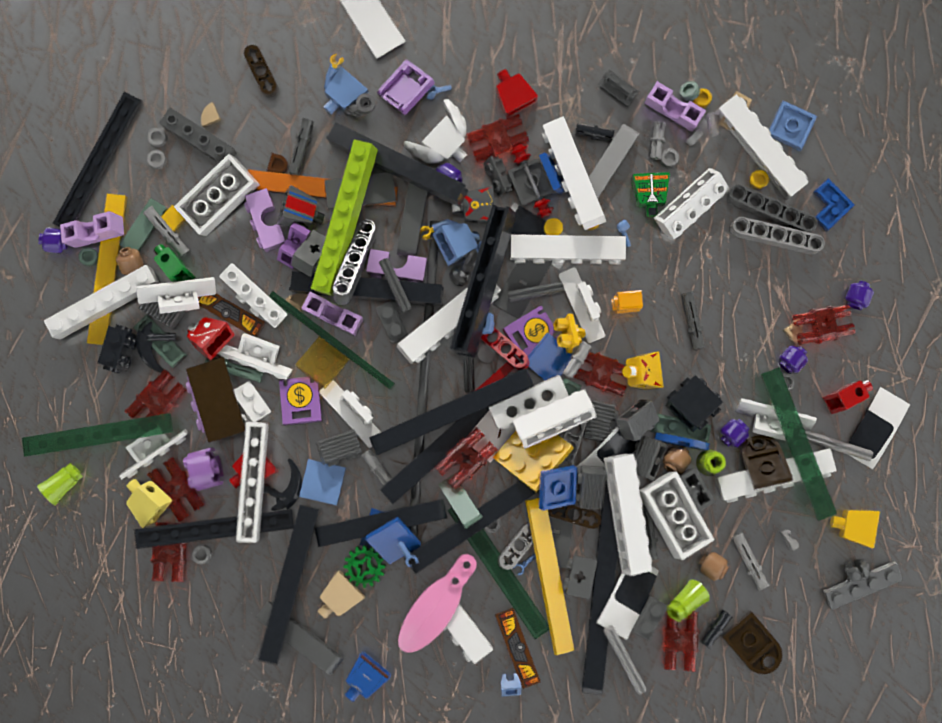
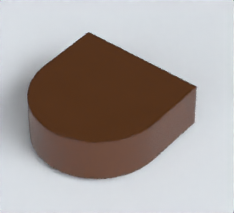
M272 153L266 171L284 174L288 170V161L284 156Z

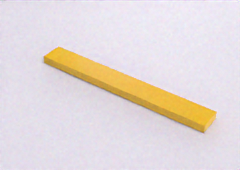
M107 194L104 212L110 211L122 216L123 225L127 196ZM122 236L100 241L94 293L116 281L118 271L116 256L120 253L121 246L119 244L121 243ZM112 312L89 324L88 344L103 345L108 326L111 323Z
M539 498L526 500L525 503L554 655H560L574 651L548 510L542 511L539 509Z

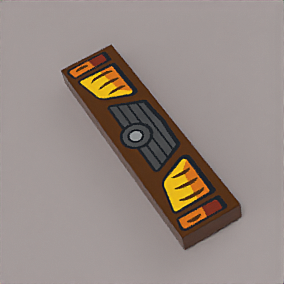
M218 294L198 297L200 307L251 336L258 337L266 324L262 319Z
M513 607L495 614L516 673L521 681L522 689L540 683L539 675Z

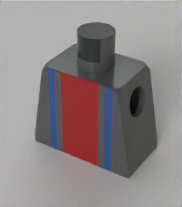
M290 185L284 194L277 224L290 227L293 222H296L308 229L312 222L322 224L325 214L316 211L317 199Z

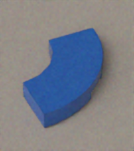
M656 433L655 436L656 440L663 443L698 450H709L710 443L662 433Z

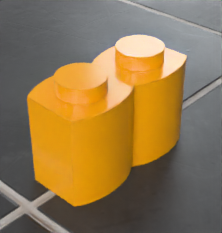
M641 290L617 292L613 299H611L612 310H615L616 314L640 312V309L643 308Z

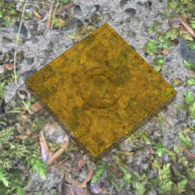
M319 336L298 360L295 367L326 389L349 362V358Z

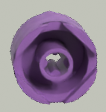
M213 447L189 453L187 457L183 458L184 467L188 469L189 473L188 484L190 488L195 487L196 490L200 491L223 484V481H220V477L224 476L222 463L219 455H214L213 452L216 450Z

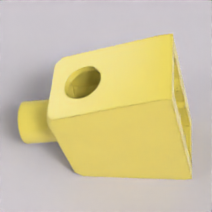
M133 479L126 485L132 493L126 501L127 506L142 528L155 523L173 501L152 481L140 485L136 479Z

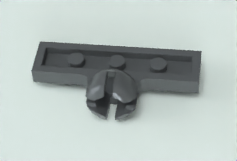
M857 559L854 560L855 567L852 566L851 562L846 565L847 580L845 582L823 590L829 608L834 610L903 581L898 564L895 561L870 570L869 564L865 560Z

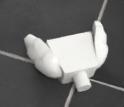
M449 99L443 100L447 115L420 143L421 145L404 141V147L411 155L420 158L423 162L440 163L443 160L446 161L452 155L460 163L467 156L459 147L465 141L466 121L458 107Z

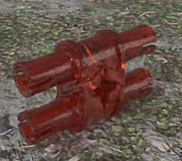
M519 113L506 119L498 118L497 121L486 125L482 124L480 129L466 133L470 145L482 139L488 140V146L473 150L476 162L490 156L497 157L499 154L513 151V148L517 145L530 142L526 131L511 137L507 134V130L523 125ZM495 132L499 137L502 136L500 142L494 139Z
M848 304L838 307L828 305L825 308L810 309L807 313L794 314L792 320H798L793 322L795 327L805 324H811L812 331L797 334V339L805 338L797 341L798 344L803 345L813 342L821 344L825 341H837L843 336L855 335L856 329L848 330L855 327L853 323L837 326L836 318L851 316V310L845 311L851 309Z
M590 352L584 362L591 364L592 369L586 371L579 368L578 374H575L573 378L585 382L586 386L589 385L602 390V392L609 391L623 397L627 385L612 381L610 376L616 373L624 377L622 371L626 365L619 363L616 358L612 359L600 354V352H596V354ZM604 365L603 368L604 372H606V375H602L601 378H599V373L596 372V370L601 369V367Z
M166 369L154 381H149L148 385L139 394H136V400L124 410L128 416L134 419L144 407H148L150 412L138 423L146 432L158 420H162L163 416L172 407L176 406V401L187 391L180 382H177L168 394L162 392V388L173 378V375L169 374L170 372ZM152 396L157 397L160 405L154 403Z
M477 427L465 439H460V442L450 451H447V456L434 466L442 476L454 464L460 466V470L447 481L455 490L468 478L472 479L473 475L482 466H485V461L498 451L490 441L478 453L473 451L472 447L485 437ZM461 453L470 455V463L462 462L464 458Z
M171 457L168 461L163 462V465L172 476L169 482L165 481L158 468L147 473V476L173 500L167 509L172 511L179 523L184 518L189 517L181 505L180 499L186 498L194 511L199 510L205 504L197 494L195 487L190 488L188 476L186 475L187 472L182 471L174 457ZM174 486H180L177 490L178 493H172L175 489Z
M155 522V527L167 525L168 522ZM188 543L152 547V559H150L151 563H153L152 581H164L165 564L170 562L172 564L171 582H184V564L187 562L186 545ZM169 549L176 553L169 555L163 551Z
M693 611V617L692 613L686 617V628L684 630H680L678 622L667 613V623L663 629L665 632L664 647H662L665 652V670H677V653L683 651L685 653L683 670L696 672V654L700 652L698 649L700 634L698 629L699 612ZM681 636H683L684 639L688 640L686 642H682V645H680L679 642L675 641L677 639H680Z

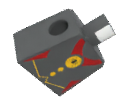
M493 186L468 191L461 207L452 204L453 214L464 213L466 223L487 225L492 205H494Z

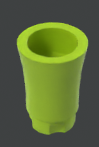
M711 449L702 451L696 459L697 469L705 476L718 474L726 465L725 457ZM711 459L715 460L714 466H712Z
M69 463L49 479L37 485L44 497L56 506L83 475L72 463Z
M689 580L683 590L667 606L668 615L676 622L682 621L698 607L709 601L707 589L700 582Z

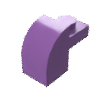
M293 222L290 226L287 240L279 248L277 260L294 269L291 266L293 254L309 236L311 231Z

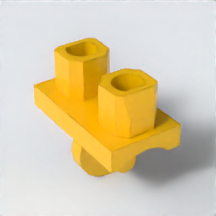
M569 313L565 318H557L553 323L555 331H562V334L557 337L558 347L565 348L566 353H572L573 348L582 343V338L586 335L585 329L579 328L575 324L574 315Z

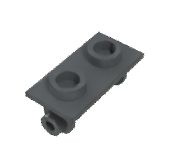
M610 69L608 72L606 71L602 80L598 83V85L627 107L639 93L638 90Z
M490 156L484 162V169L490 177L493 190L500 197L504 192L509 193L513 191V184L508 174L501 175V173L506 172L502 158Z

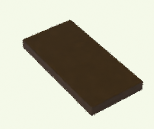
M224 357L187 368L186 372L208 443L246 432Z

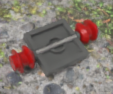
M517 145L512 148L513 151L510 155H515L516 159L513 162L521 165L507 171L521 206L536 201L533 208H538L537 216L547 217L552 214L551 211L554 207H549L548 203L551 200L544 197L554 194L556 191L553 190L540 157L528 162L531 154H526L525 151L528 146Z

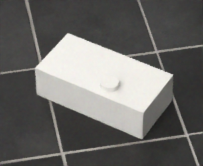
M228 154L174 207L199 235L207 236L246 199L245 195L251 194L260 184L234 156Z
M667 472L639 489L640 497L674 559L684 560L714 541L677 472Z

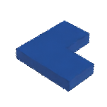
M829 178L814 191L826 205L815 216L818 224L826 232L855 206Z

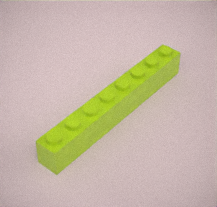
M359 140L353 141L311 287L316 292L333 296V285L353 239L378 151L371 143Z

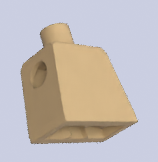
M339 570L321 594L320 599L324 604L318 612L325 619L332 612L337 616H341L366 596L352 582H349V579Z

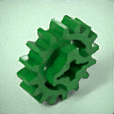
M363 545V548L360 549L359 546H356V552L351 550L349 552L351 557L345 558V561L348 562V564L343 566V568L348 569L345 576L350 575L349 582L355 580L356 587L360 583H362L363 588H366L367 583L372 587L374 586V580L378 583L380 582L379 575L384 576L385 572L381 569L386 568V564L381 563L384 559L378 556V552L375 553L373 551V547L367 549V546ZM366 554L365 557L361 559L355 558L357 555ZM372 557L375 558V560H376V562H377V566L374 565V563H373V561H372ZM368 559V568L362 573L363 566L360 564H363ZM352 567L356 568V571L358 573L357 575L354 573ZM374 574L373 577L364 579L365 575Z

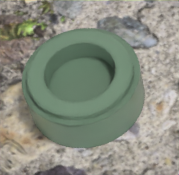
M689 81L682 85L680 94L684 100L692 101L699 96L700 88L696 82Z
M85 247L79 252L78 258L83 265L91 267L98 263L99 254L92 247Z

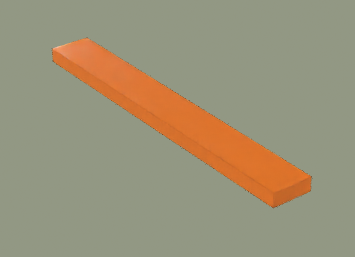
M248 169V172L260 184L255 189L257 191L267 188L269 192L285 194L290 185L312 197L327 199L325 180L329 179ZM394 187L396 202L381 203L376 205L396 207L398 187Z

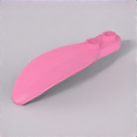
M469 554L461 555L447 575L430 585L414 603L399 633L398 644L402 651L408 653L422 649L432 642L447 626L459 604L462 587L476 569L477 564L473 556ZM465 561L470 562L469 568L463 567ZM457 577L459 582L452 584V578Z

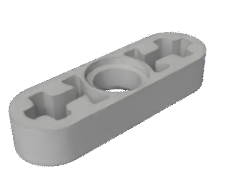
M529 522L522 526L499 555L498 564L501 568H514L533 544L532 534L527 539L521 537V534L526 536L529 532L527 527H530ZM517 540L524 542V549L522 551H517L514 547ZM512 552L518 554L517 558L515 555L510 558L511 565L503 564L505 562L503 557H509Z

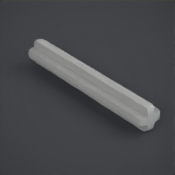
M802 428L799 429L797 438L857 458L871 461L873 457L871 450Z
M612 625L604 629L606 637L637 694H642L647 688L616 630Z

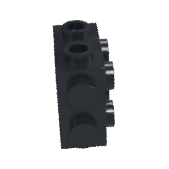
M118 324L115 327L108 326L98 359V364L103 365V369L120 373V370L127 371V368H130L132 364L131 354L137 347V335L132 333V329Z
M695 375L691 379L687 377L680 384L682 388L678 392L676 390L671 392L667 397L668 402L665 405L692 432L697 428L702 430L708 424L707 419L710 416L714 418L722 410L720 406L723 403L720 395L707 387L705 380Z

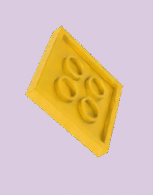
M515 431L492 458L537 492L540 489V472L557 469L574 447L557 434L528 448H524L517 431Z

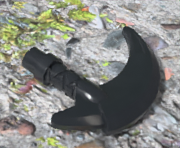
M149 322L142 331L138 330L137 350L139 356L148 367L159 373L166 374L167 370L163 369L153 356L152 343L153 341H176V333L165 332L163 334H155L151 330L153 322Z
M290 458L288 462L291 469V478L287 488L282 493L271 488L269 484L264 483L263 493L276 498V504L271 508L272 511L283 508L288 510L294 505L300 495L302 487L301 474L296 464Z

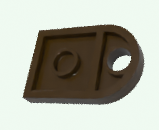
M756 435L744 442L742 446V459L754 490L793 481V475L781 446L774 438ZM761 443L763 446L758 448L754 444Z
M752 611L748 612L721 636L743 663L757 674H770L782 662L783 653L780 644ZM768 656H771L774 660L773 665L770 667L764 665V659Z

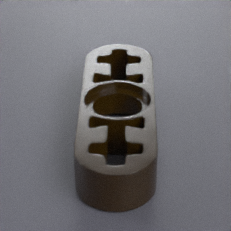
M248 45L244 49V57L261 92L267 97L274 96L278 91V86L259 47ZM250 51L256 53L257 62H254L252 56H250ZM259 66L266 68V72L263 75L256 74V69ZM267 79L269 84L273 85L271 86V91L265 89L266 85L263 80Z
M568 505L564 513L565 518L561 517L563 513L556 512L553 515L552 510L548 509L550 517L586 528L595 529L601 524V517L597 512L584 508L581 509L578 506ZM576 509L579 512V517L576 520L569 519V510ZM582 511L586 512L584 516L591 517L592 514L595 515L594 518L597 519V523H593L592 526L589 525L590 522L587 520H583V524L579 523L583 516Z

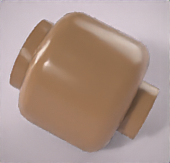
M125 247L116 256L117 265L120 272L124 275H128L144 266L140 252L137 249Z
M683 446L671 447L663 458L664 469L667 472L683 474L692 461L689 450Z
M711 552L709 555L704 554L699 562L702 565L700 572L712 581L722 580L729 570L727 566L728 561L716 552Z

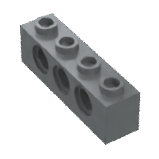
M170 107L159 122L164 129L217 163H220L228 154L234 157L237 154L233 147Z

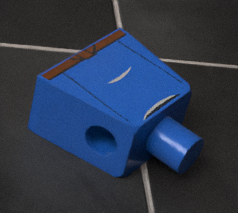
M362 651L346 679V682L351 687L345 693V696L352 702L360 694L367 699L389 680L391 673Z

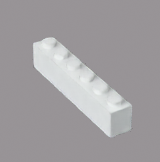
M736 94L716 111V115L720 119L723 116L725 117L724 122L730 127L729 131L761 170L768 174L770 181L786 200L809 183L806 174L798 170L793 158L784 153L782 145L771 137L769 129L761 125L758 116L747 108V103L742 97L739 98Z
M564 116L544 124L545 132L542 133L545 143H550L551 148L548 149L552 160H557L558 164L555 165L559 176L563 175L564 181L561 183L565 192L569 191L571 195L568 200L571 208H576L578 214H575L578 225H583L584 229L587 230L606 222Z
M511 235L510 260H514V263H525L526 260H533L535 264H543L546 260L552 261V264H563L564 261H571V264H583V261H590V264L597 265L602 264V261H609L610 265H619L620 262L626 259V236Z
M146 264L45 319L44 322L51 336L61 340L136 299L137 286L160 284L153 269Z
M497 284L491 304L499 298L497 294L501 289ZM468 288L398 343L397 348L410 364L414 362L418 364L426 357L425 353L428 350L433 352L441 345L439 341L444 337L449 339L454 335V329L457 326Z
M246 422L236 541L255 543L259 541L269 424Z
M822 449L786 459L793 475V481L754 490L747 470L715 477L720 500H726L727 503L738 501L739 496L745 495L746 498L757 496L756 492L764 490V493L776 491L775 487L782 485L783 488L794 486V482L800 480L801 483L813 481L812 477L820 476V479L832 476L831 472L837 471L831 449Z
M621 454L604 458L622 574L632 576L652 571V559L648 549L649 539L645 530L646 520L642 511L643 501L639 492L640 482L637 478V463L634 454Z

